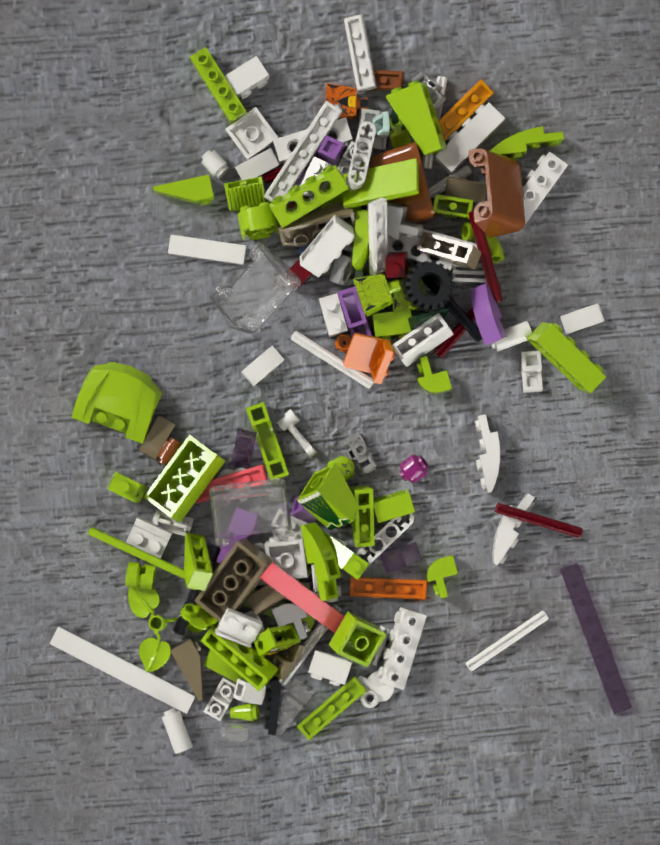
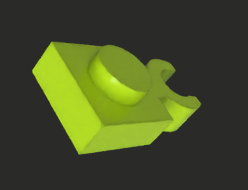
M389 118V125L393 130L389 131L393 149L412 143L406 127L402 128L403 123L400 118L397 124H393L391 118Z

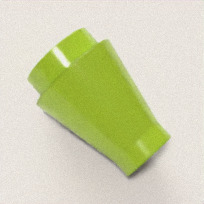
M246 703L230 707L231 719L254 721V719L259 718L258 704Z

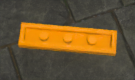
M482 79L438 120L445 141L494 94Z

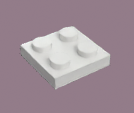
M256 107L225 129L247 160L271 145L273 139L278 138Z

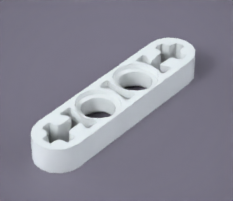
M367 121L359 126L347 176V185L353 190L363 187L375 138L376 127L373 123ZM365 129L369 130L367 138H363ZM365 144L368 147V150L362 151L359 149L358 145ZM356 160H361L364 162L365 166L358 167L355 165L354 162ZM356 173H359L358 183L354 182Z
M412 513L409 514L410 517L408 518L410 522L408 524L404 522L401 525L403 527L401 531L393 523L395 520L397 523L401 521L402 518L397 517L390 520L374 536L375 540L382 541L383 547L381 550L376 551L372 546H368L376 554L374 557L371 554L367 557L368 563H372L412 525L414 521ZM390 526L395 527L397 530L396 535L392 538L386 535V529ZM362 547L356 554L359 555L361 553L364 555L368 551L365 550L366 547Z

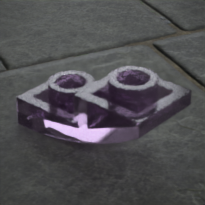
M238 428L230 466L250 468L257 436L256 432Z

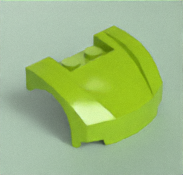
M116 362L95 365L90 369L82 384L71 418L87 424L91 421L126 433L125 438L143 444L148 435L154 411L162 396V390L152 382V378L132 366Z

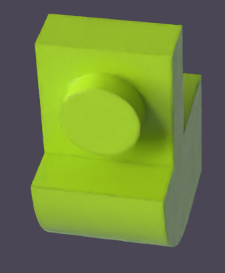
M427 356L419 358V363H416L419 374H423V377L416 380L424 391L438 394L452 389L447 370L432 374Z
M453 555L436 559L427 570V582L435 580V584H432L435 595H439L440 599L448 597L443 578L458 574Z

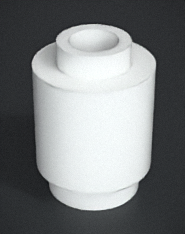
M208 150L201 157L203 159L202 165L218 179L229 170L227 162L215 150L212 152Z

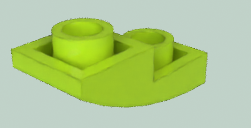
M209 651L202 665L236 683L237 679H242V676L213 651Z

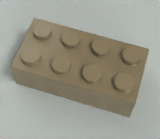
M246 538L238 540L212 575L206 590L200 592L195 602L219 622L227 608L239 612L246 599L249 598L262 580L260 577L274 563V560Z

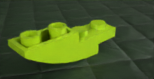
M543 126L531 128L506 138L490 151L511 157L512 159H519L526 154L527 147L529 149L541 148V145L547 144L548 147L559 146V143H562L564 140L563 131L544 134Z
M316 522L301 525L307 563H314L320 600L326 601L339 597L335 579L340 578L341 575L335 554L327 537Z

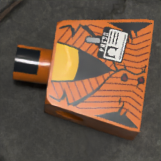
M326 83V101L342 110L338 119L345 117L347 120L356 119V110L368 109V98H357L356 88Z

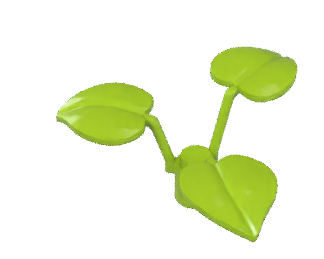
M140 585L137 587L129 586L128 601L132 612L140 618H146L151 612L148 625L156 634L157 639H145L139 647V656L145 671L153 672L163 667L171 656L170 644L161 641L159 631L164 630L167 623L177 621L178 617L166 619L162 615H155L153 609L157 608L160 603V596L156 589H143ZM188 622V625L186 627L188 630L192 632L203 631L201 629L195 628L190 624V622Z

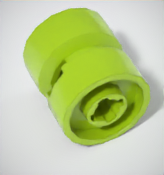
M129 561L125 586L137 587L140 585L143 589L152 590L156 566L150 564L141 566L140 563Z

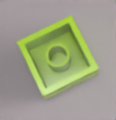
M347 611L329 646L337 654L368 668L387 634L379 626Z

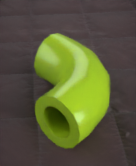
M465 222L461 230L462 239L476 243L471 222ZM486 234L493 263L501 262L505 257L499 239L496 236L489 238Z

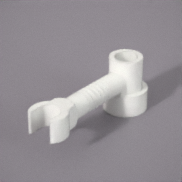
M290 409L277 424L283 431L288 429L306 453L312 457L317 451L295 427L300 419Z

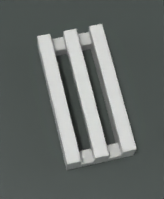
M478 263L476 268H483L482 264ZM452 264V276L454 278L452 282L487 283L486 279L456 278V274L484 275V271L456 270V267H465Z

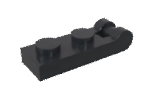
M273 679L270 683V689L273 693L272 698H268L267 710L271 711L270 718L266 717L265 729H268L269 735H276L282 686L277 679Z

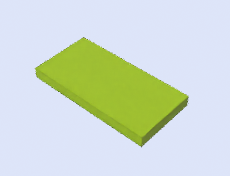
M417 159L369 168L361 189L353 190L349 187L348 190L343 192L344 208L348 209L367 205L379 198L391 200L419 194ZM348 173L343 174V178H344V180H345L346 183H347ZM356 173L354 177V182L358 183L359 173Z

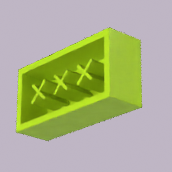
M541 322L532 334L528 336L527 340L579 391L591 394L606 378L602 373L604 371L603 368L597 363L593 364L589 360L590 356L584 350L580 351L576 347L577 343L568 336L566 338L562 334L563 329L559 325Z
M189 435L144 495V498L170 518L180 523L220 470L225 460Z

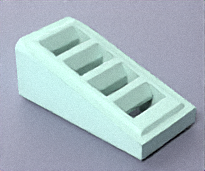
M384 112L373 119V124L376 127L375 138H387L389 136L388 112Z

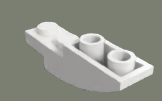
M486 414L477 416V421H474L476 431L481 433L482 439L479 440L481 451H485V454L478 456L476 465L478 471H482L483 478L480 479L482 490L486 489V493H490L495 486L498 476L500 443L498 431L490 433Z
M526 493L517 508L529 512L535 504L532 502L535 497ZM502 516L493 543V564H503L508 557V554H506L510 547L514 548L518 543L519 539L517 536L519 533L513 529L514 527L518 528L523 521Z

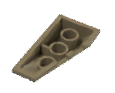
M343 201L333 203L299 218L283 228H278L282 246H306L311 244L334 215L351 225L355 233L356 220L353 208L345 209Z

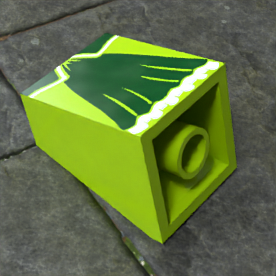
M336 463L315 472L297 499V502L329 530L336 527L340 528L346 523L353 522L359 509V505Z

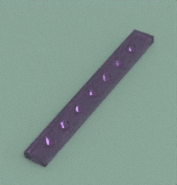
M575 563L559 569L613 714L631 709L630 700L579 564Z

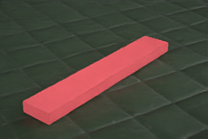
M272 563L260 578L325 627L336 633L345 616L326 601H321L319 596L275 563Z

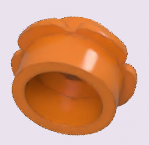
M349 334L338 335L337 341H335L336 348L340 349L341 352H347L352 337Z

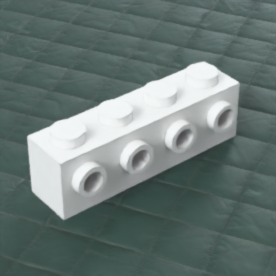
M551 152L547 156L543 154L536 163L539 167L536 171H530L525 178L528 182L524 187L522 186L525 224L568 166V164Z
M402 607L396 612L394 617L395 626L390 631L388 637L390 642L388 648H385L383 653V665L379 667L377 672L380 683L404 690L426 615Z

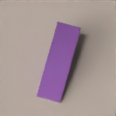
M488 283L470 290L475 319L485 346L507 337L500 321L502 315Z
M356 287L337 292L351 336L355 333L372 336Z

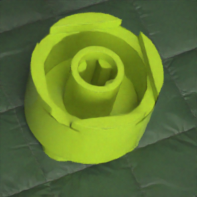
M263 202L255 207L248 205L240 208L241 212L237 214L242 239L245 240L246 236L250 240H259L270 237L273 231H275V234L279 232L277 219L269 206L270 202Z

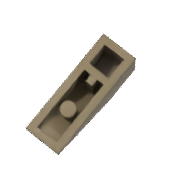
M423 232L417 250L472 270L476 269L482 253L474 245Z
M191 638L170 651L198 701H201L204 698L201 653L199 652L202 648L197 640L193 641Z

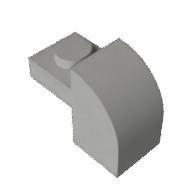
M393 202L387 203V233L395 239L400 238L403 233L404 236L415 238L423 231V225L405 221L408 206Z
M285 603L272 608L278 627L293 622L300 640L308 637L307 632H310L307 622H302L301 620L308 616L304 610L294 603Z

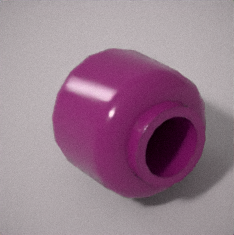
M411 455L401 462V471L399 473L404 481L408 480L411 483H416L427 475L429 466L421 455Z

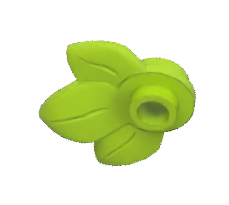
M186 604L180 611V615L197 629L207 630V627L218 623L216 618L208 614L198 604Z

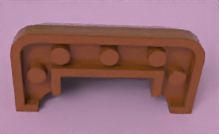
M416 142L371 156L369 168L417 159L419 194L387 200V203L393 202L408 206L405 220L407 222L421 224L433 221V205Z
M482 148L468 150L470 163L476 168H481L482 174L486 176L488 201L481 202L475 207V223L489 238L518 232L525 226V212L520 165L515 159Z

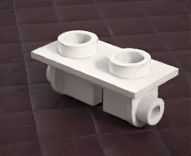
M156 509L152 522L174 534L185 536L186 532L190 533L194 519L185 516L178 523L161 510Z

